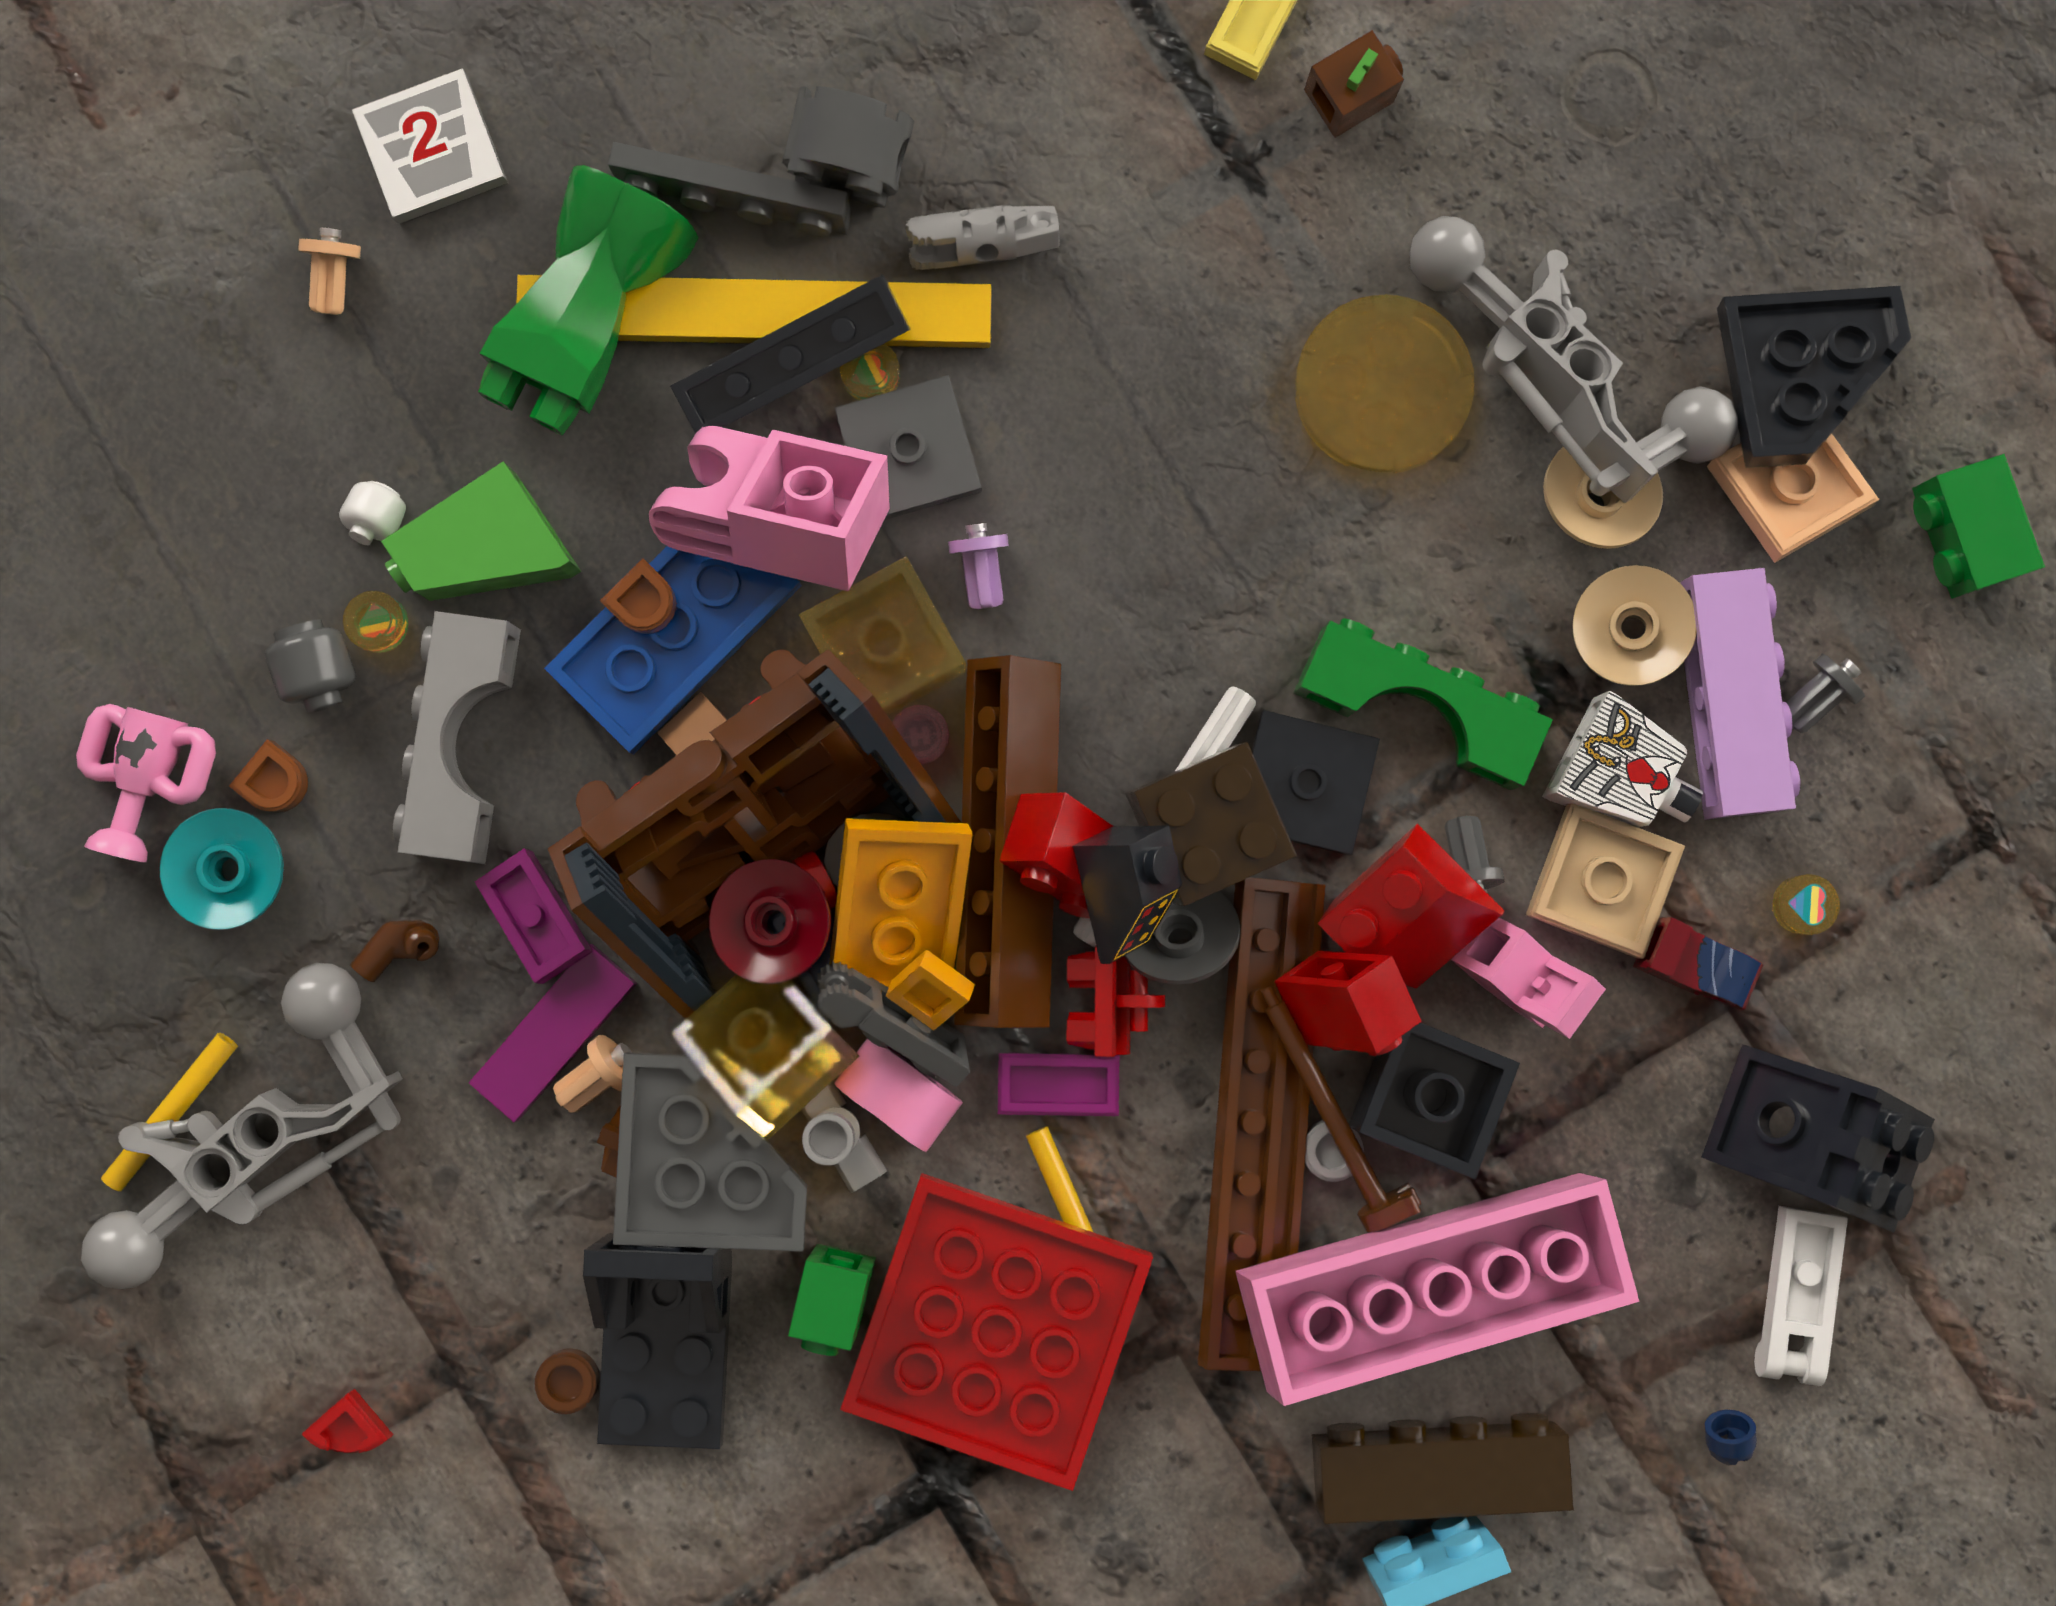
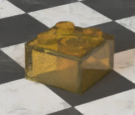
M907 556L852 585L849 591L843 590L799 614L820 655L829 649L874 695L887 716L967 672L965 660Z
M736 974L671 1032L735 1114L766 1140L771 1138L860 1057L828 1019H825V1015H821V1010L818 1009L794 979L781 983L766 984L749 981Z

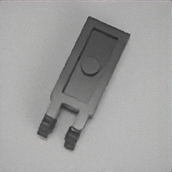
M832 962V964H826L824 968H820L821 972L818 973L817 987L820 988L821 993L819 994L818 1009H821V1015H825V1019L830 1018L831 1022L840 1028L859 1026L863 1034L875 1045L882 1048L891 1047L909 1058L913 1065L923 1074L930 1077L937 1075L955 1087L970 1073L963 1033L945 1022L933 1031L885 996L888 990L887 986L872 977L868 978L854 968H847V964L843 965L841 962Z

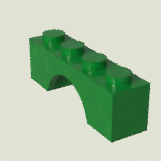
M1342 618L1340 623L1337 624L1330 620L1321 629L1293 694L1347 718L1367 701L1378 696L1406 694L1420 698L1436 708L1449 724L1456 745L1457 767L1508 790L1525 785L1553 719L1538 713L1540 705L1537 702L1513 692H1506L1504 697L1482 688L1485 681L1469 671L1452 667L1448 673L1427 664L1430 656L1413 646L1396 643L1395 647L1391 648L1373 640L1375 632L1359 622Z

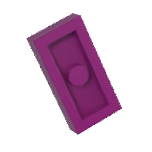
M525 848L474 881L534 983H546L592 952L591 947L533 851Z

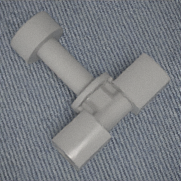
M826 1067L821 1068L788 1088L809 1122L803 1132L802 1144L805 1153L812 1161L821 1165H834L850 1193L857 1191L887 1172L866 1134L860 1136V1125L857 1118L849 1110L841 1108L847 1102L840 1090L835 1086L834 1080Z

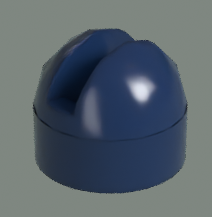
M1720 1410L1712 1413L1705 1421V1441L1710 1454L1716 1460L1728 1466L1736 1465L1738 1461H1748L1751 1459L1757 1444L1756 1425L1753 1419L1747 1414L1736 1410ZM1726 1434L1728 1436V1439L1721 1438V1436Z

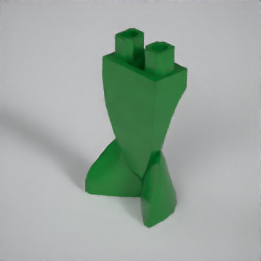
M585 165L574 166L569 176L557 224L556 261L491 330L479 353L488 362V365L483 373L478 393L489 402L512 411L525 384L541 391L529 417L542 427L563 436L576 418L579 410L590 414L603 387L618 342L626 302V292L649 285L678 268L691 254L699 238L694 227L670 205L645 191L597 169Z

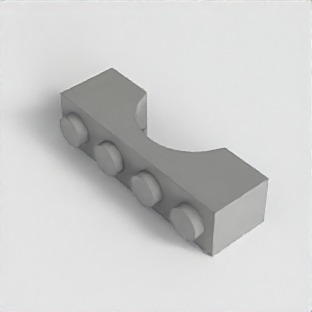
M435 611L433 625L427 626L423 632L421 658L424 662H427L424 684L416 687L411 707L412 718L414 721H418L414 745L410 744L407 746L402 764L403 778L408 781L405 805L400 804L398 806L393 822V836L395 840H399V853L479 864L486 863L494 805L478 796L467 785L457 765L455 747L460 725L473 706L493 693L512 688L521 629L508 621Z

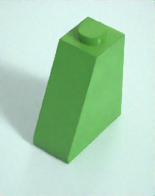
M504 461L381 541L392 559L385 563V566L397 585L405 593L413 589L414 592L429 601L568 579L581 572L519 476Z

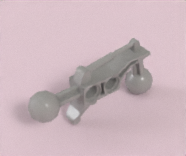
M1441 216L1427 222L1413 237L1409 252L1410 267L1419 282L1437 292L1453 293L1460 290L1500 328L1486 347L1488 350L1483 360V369L1491 376L1501 375L1548 433L1552 432L1591 479L1590 490L1593 494L1602 496L1612 491L1620 500L1626 503L1658 473V470L1678 458L1699 464L1722 456L1732 446L1738 432L1739 420L1733 403L1719 391L1705 387H1696L1677 394L1667 404L1661 417L1660 428L1635 442L1617 418L1611 384L1623 362L1583 326L1587 320L1586 313L1581 308L1572 306L1570 301L1572 295L1563 275V271L1568 265V258L1563 252L1551 250L1547 253L1534 271L1531 297L1526 302H1522L1483 265L1485 259L1484 240L1473 224L1458 217Z
M314 963L302 967L287 982L283 991L281 1005L285 1021L297 1033L309 1039L322 1040L353 1096L338 1104H298L283 1092L274 1088L259 1094L224 1125L212 1112L201 1111L192 1115L187 1120L174 1122L171 1119L151 1124L137 1122L123 1128L119 1133L118 1139L120 1145L125 1150L151 1155L166 1167L177 1180L139 1213L127 1210L111 1212L94 1223L83 1240L81 1256L82 1264L91 1279L108 1288L126 1289L137 1287L148 1281L159 1268L163 1259L164 1239L200 1208H203L206 1213L212 1210L237 1224H247L259 1217L267 1207L330 1169L333 1162L381 1132L391 1130L399 1125L401 1121L400 1114L387 1092L403 1080L399 1071L389 1076L385 1075L355 1023L360 1012L361 995L357 982L346 970L328 963ZM368 1108L375 1117L376 1122L328 1152L317 1154L257 1193L247 1184L298 1140L337 1131L352 1123ZM260 1113L270 1115L278 1125L279 1133L274 1143L264 1141L256 1132L255 1122ZM190 1131L197 1141L177 1138L176 1134ZM212 1154L220 1155L228 1162L230 1177L227 1183L219 1182L211 1176L208 1162Z

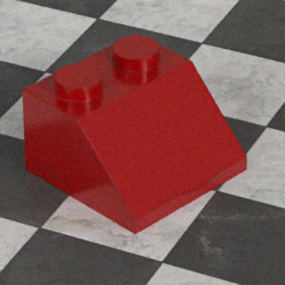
M1417 823L1332 901L1318 922V925L1346 953L1391 955L1405 985L1417 989L1502 916L1504 909Z

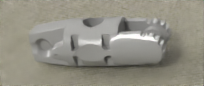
M1002 205L915 216L914 218H909L910 220L906 221L905 225L908 240L913 241V247L909 248V261L912 268H916V270L1013 260L1020 256L1060 246L1059 222L1054 206Z

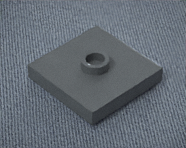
M949 375L835 407L845 446L887 456L890 509L884 520L982 492Z

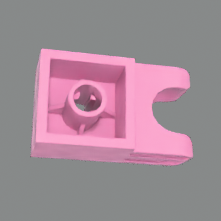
M718 426L702 427L694 435L687 449L689 462L696 479L707 487L666 488L658 496L649 511V522L660 542L676 550L849 591L890 509L887 456L777 430H772L769 437L766 438Z

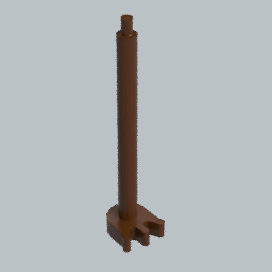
M1271 986L1261 990L1260 992L1268 1005L1265 1011L1367 1203L1357 1214L1365 1231L1368 1233L1380 1231L1420 1213L1421 1209L1419 1206L1422 1203L1415 1189L1409 1183H1405L1385 1193L1284 1000H1278Z

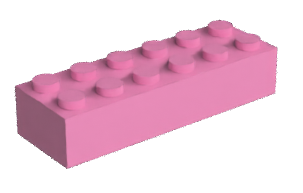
M1581 1173L1235 1271L1266 1391L1283 1406L1640 1302L1607 1180Z

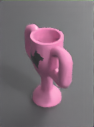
M113 704L96 707L87 718L76 754L77 767L86 778L97 782H116L117 788L122 789L111 827L95 832L88 838L84 847L124 859L146 862L148 852L141 838L135 835L146 796L152 797L156 793L171 803L179 805L197 801L206 789L216 756L215 740L204 729L189 727L188 723L130 707L124 709ZM114 723L120 728L115 744L114 763L101 764L109 733ZM192 745L181 783L177 786L168 777L177 763L181 746Z

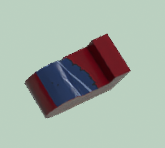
M1661 917L1658 919L1644 959L1636 958L1633 965L1638 970L1697 996L1700 994L1739 1010L1746 1009L1764 966L1755 958L1694 931L1693 927L1672 917Z

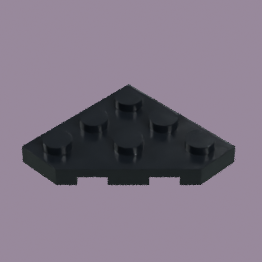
M1901 286L1726 296L1722 298L1717 307V314L1734 407L1739 417L1738 429L1745 467L1802 465L1810 460L1911 340Z

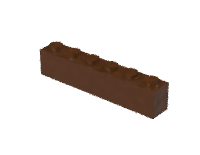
M1013 655L967 659L962 823L969 824L973 836L957 945L956 971L973 982L975 986L970 1000L955 1012L954 1025L995 1028H1050L1054 897L1049 893L1035 891L1024 886L1020 882L1021 875L1001 863L999 859L1020 795L1057 793L1061 691L1060 663Z

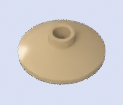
M1564 447L1551 460L1544 478L1545 502L1557 525L1573 539L1597 548L1624 547L1642 538L1658 519L1663 503V489L1658 473L1630 501L1624 503L1612 491H1609L1600 496L1604 501V506H1600L1594 503L1588 493H1592L1590 490L1591 479Z
M1638 565L1613 569L1594 580L1583 592L1577 603L1572 626L1576 648L1587 666L1608 681L1628 686L1651 684L1672 674L1688 657L1697 634L1693 601L1685 588L1675 578L1659 569ZM1637 618L1641 620L1645 626V633L1637 639L1626 637L1621 629L1622 623L1626 619Z

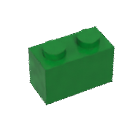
M2005 453L1937 475L1912 488L1915 496L1913 502L1915 518L1920 527L1927 531L1935 552L1933 558L1935 574L1940 583L1947 587L1951 599L2045 568Z
M817 1244L805 1262L788 1336L802 1339L801 1348L816 1354L836 1356L838 1355L839 1348L850 1351L860 1329L876 1257Z

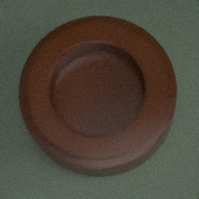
M573 1348L562 1349L553 1353L540 1365L535 1376V1391L539 1401L548 1410L558 1414H572L583 1409L594 1398L600 1384V1373L595 1361L587 1353Z

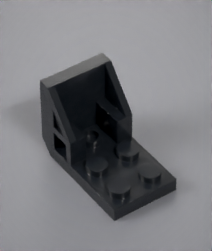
M608 1233L584 1250L583 1279L594 1328L603 1329L597 1444L702 1449L721 1448L724 1435L730 1316L731 1249L614 1245L613 1233Z

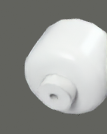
M375 481L359 482L353 486L340 509L339 517L342 524L350 530L348 534L353 540L363 545H370L373 539L382 541L399 529L406 511V505L400 498V495L385 484Z

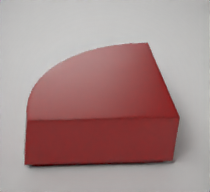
M355 1389L347 1393L302 1433L306 1440L319 1449L343 1453L370 1451L394 1435Z

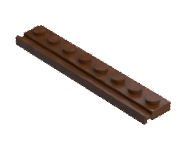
M1249 877L1235 883L1233 906L1239 918L1240 939L1238 947L1229 961L1198 1355V1365L1206 1370L1261 1371L1235 1271L1298 1253L1310 1095L1265 1011L1268 1005L1260 991L1271 986L1278 1000H1283L1274 981L1315 952L1321 951L1322 928L1318 925V922L1324 914L1325 884ZM1308 1045V1047H1309V1049H1310V1051H1311V1053H1312V1055H1313V1047H1314V1046H1313V1045Z

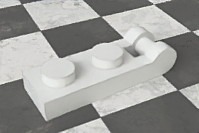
M1779 1206L1762 1338L1756 1347L1754 1360L1755 1371L1758 1377L1780 1379L1785 1374L1797 1376L1802 1384L1822 1386L1825 1383L1831 1353L1847 1217ZM1789 1334L1805 1336L1804 1345L1799 1352L1787 1350Z

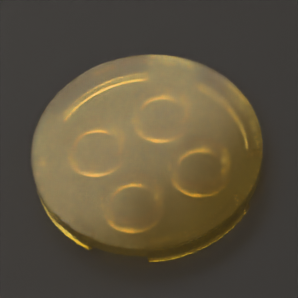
M1384 294L1361 297L1343 304L1332 311L1310 334L1302 349L1297 365L1295 401L1300 419L1312 440L1337 462L1347 467L1351 465L1374 472H1393V474L1417 468L1439 455L1463 427L1471 409L1474 396L1472 360L1457 330L1444 316L1430 306L1398 295Z

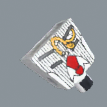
M1608 691L1592 699L1542 797L1564 806L1573 803L1635 827L1648 826L1653 821L1658 809L1684 823L1687 822L1698 808L1703 791L1675 777L1687 755L1685 746L1620 696Z

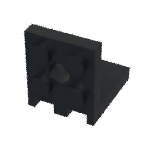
M1742 1044L1701 1158L1819 1201L1869 1224L1894 1233L1898 1220H1903L1912 1206L1914 1191L1911 1184L1919 1163L1924 1162L1932 1150L1934 1143L1932 1126L1935 1119L1880 1088ZM1791 1107L1795 1116L1792 1130L1783 1137L1774 1138L1769 1128L1771 1116L1779 1108Z

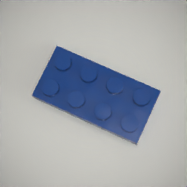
M666 546L649 564L666 580L675 593L676 611L670 623L655 633H637L627 628L605 607L544 669L629 753L634 755L802 586L800 581L795 578L740 566Z

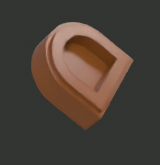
M645 559L639 561L600 600L627 628L642 634L655 633L665 628L672 620L676 611V597L673 589Z
M267 739L229 787L254 807L264 811L279 813L293 809L302 801L307 792L308 777L305 768L295 757L275 741Z

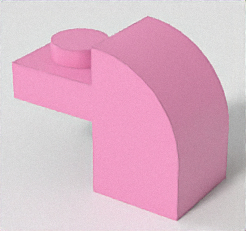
M1501 918L1493 922L1451 959L1478 984L1514 1011L1541 1028L1547 1026L1569 1039L1606 990L1593 976L1552 956L1525 930Z

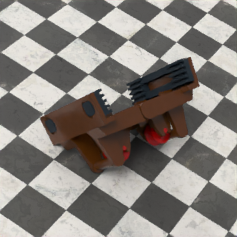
M780 649L768 654L762 661L760 672L771 686V691L744 705L740 712L709 732L714 737L713 741L700 740L691 744L650 776H644L641 781L634 784L619 799H616L612 789L603 781L595 780L585 784L576 797V806L580 813L582 826H579L548 848L571 911L690 1024L721 1006L720 1000L716 997L717 993L712 987L713 983L708 977L709 974L703 967L704 962L698 956L700 955L699 950L691 939L709 927V916L713 899L726 878L738 868L763 859H777L792 863V860L810 851L816 852L828 842L840 825L845 823V818H853L860 814L868 813L887 798L891 800L909 821L962 823L874 695L829 649L807 665L797 660L787 650ZM779 786L783 792L779 793L775 787Z

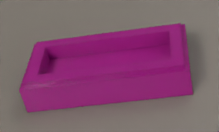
M999 1052L998 1114L1119 1116L1120 1055L1115 1057H1096L1095 1054Z

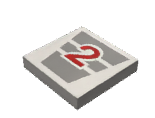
M463 68L352 109L392 218L398 224L508 183L469 78Z

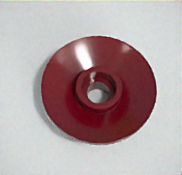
M777 859L754 861L738 868L729 875L719 887L713 899L709 916L711 940L723 963L731 971L744 979L766 984L792 980L812 967L826 946L831 926L829 903L817 880L798 865ZM780 911L785 917V926L781 932L774 934L768 927V919L772 913Z

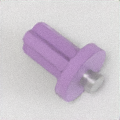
M986 523L967 525L966 533H969V539L948 542L949 554L962 553L968 605L974 609L996 607L1001 605L1004 600L997 547L1009 546L1008 536L1003 534L986 537Z

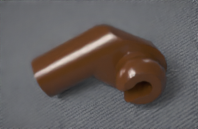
M422 920L386 922L355 957L350 966L366 980L375 982L393 959H417V961L431 959L439 949L440 937L438 931L431 924Z

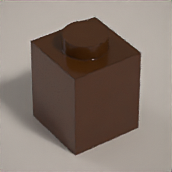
M1371 30L1311 67L1304 91L1334 138L1394 103L1404 81L1402 77V64L1393 48L1387 44L1382 46L1374 31ZM1368 48L1378 53V56L1369 72L1365 74L1357 90L1353 91L1346 86L1348 78Z

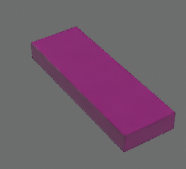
M589 944L592 952L571 965L469 1082L473 1088L513 1123L518 1122L638 984L593 944Z

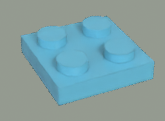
M1477 1516L1441 1518L1431 1525V1532L1410 1540L1408 1536H1395L1386 1539L1374 1547V1554L1362 1558L1370 1581L1384 1606H1425L1511 1572L1501 1545Z

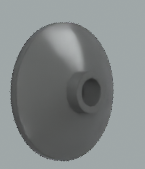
M1220 891L1186 906L1175 905L1172 902L1149 943L1124 957L1138 973L1160 983L1178 985L1206 979L1221 970L1230 961L1238 947L1240 923L1236 909L1231 901ZM1180 939L1189 941L1184 944H1172Z

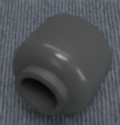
M320 619L295 624L274 632L273 635L276 642L272 643L264 654L279 699L290 704L304 703L307 713L342 703L340 691L349 688L356 680V671L343 634L335 628L324 627Z

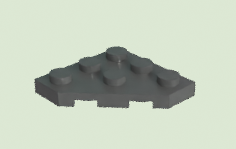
M624 1053L613 1244L804 1251L807 1184L690 1055Z

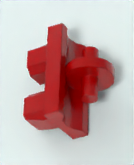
M1096 945L1095 952L1068 956L1067 982L1069 988H1095V1012H1069L1067 1018V1043L1086 1049H1095L1096 1057L1129 1055L1130 1031H1148V1008L1166 1007V995L1148 994V978L1136 970H1131V965L1124 956L1111 964H1100Z

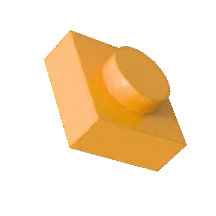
M926 949L891 980L885 996L934 1031L970 1000L975 984Z

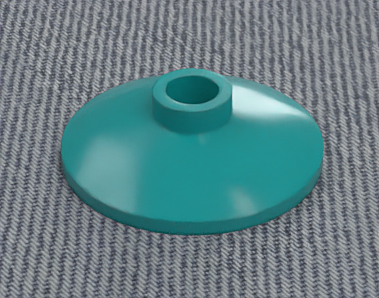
M215 808L205 810L186 819L169 837L160 860L161 885L170 905L187 921L208 929H232L254 921L271 906L283 880V856L274 834L256 817L235 809ZM232 858L238 865V873L234 879L228 881L222 875V866L225 861Z

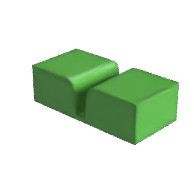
M1368 48L1348 78L1347 87L1353 91L1357 90L1365 74L1369 72L1375 63L1378 53Z

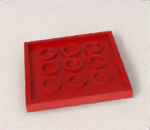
M921 1173L840 1410L1073 1491L1153 1260V1254Z

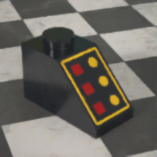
M1169 825L1113 826L1073 845L1100 964H1111L1149 943L1182 886L1178 860Z

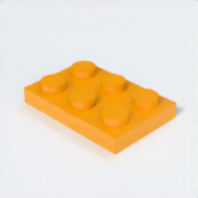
M845 818L829 964H832V962H841L843 965L847 964V968H854L868 978L872 977L888 988L891 980L926 949L954 969L973 836L969 824Z

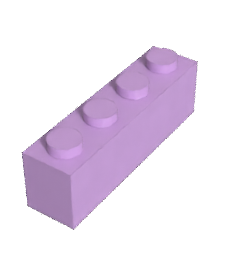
M1765 568L1692 575L1680 582L1693 601L1697 629L1694 645L1684 661L1700 790L1703 791L1702 806L1704 820L1795 809V797L1798 796L1800 791V776L1796 764L1790 761L1787 738L1792 732V715L1788 704L1782 702L1779 678L1784 673V655L1780 644L1774 643L1771 621L1775 617L1777 608L1774 588L1770 583H1766Z

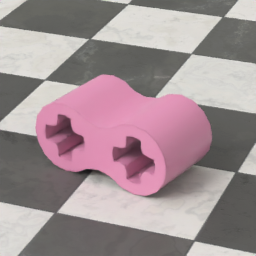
M868 1038L834 1082L835 1086L850 1099L875 1115L897 1134L924 1152L928 1151L963 1103L938 1081L919 1071L899 1052L889 1046L886 1048L879 1047Z

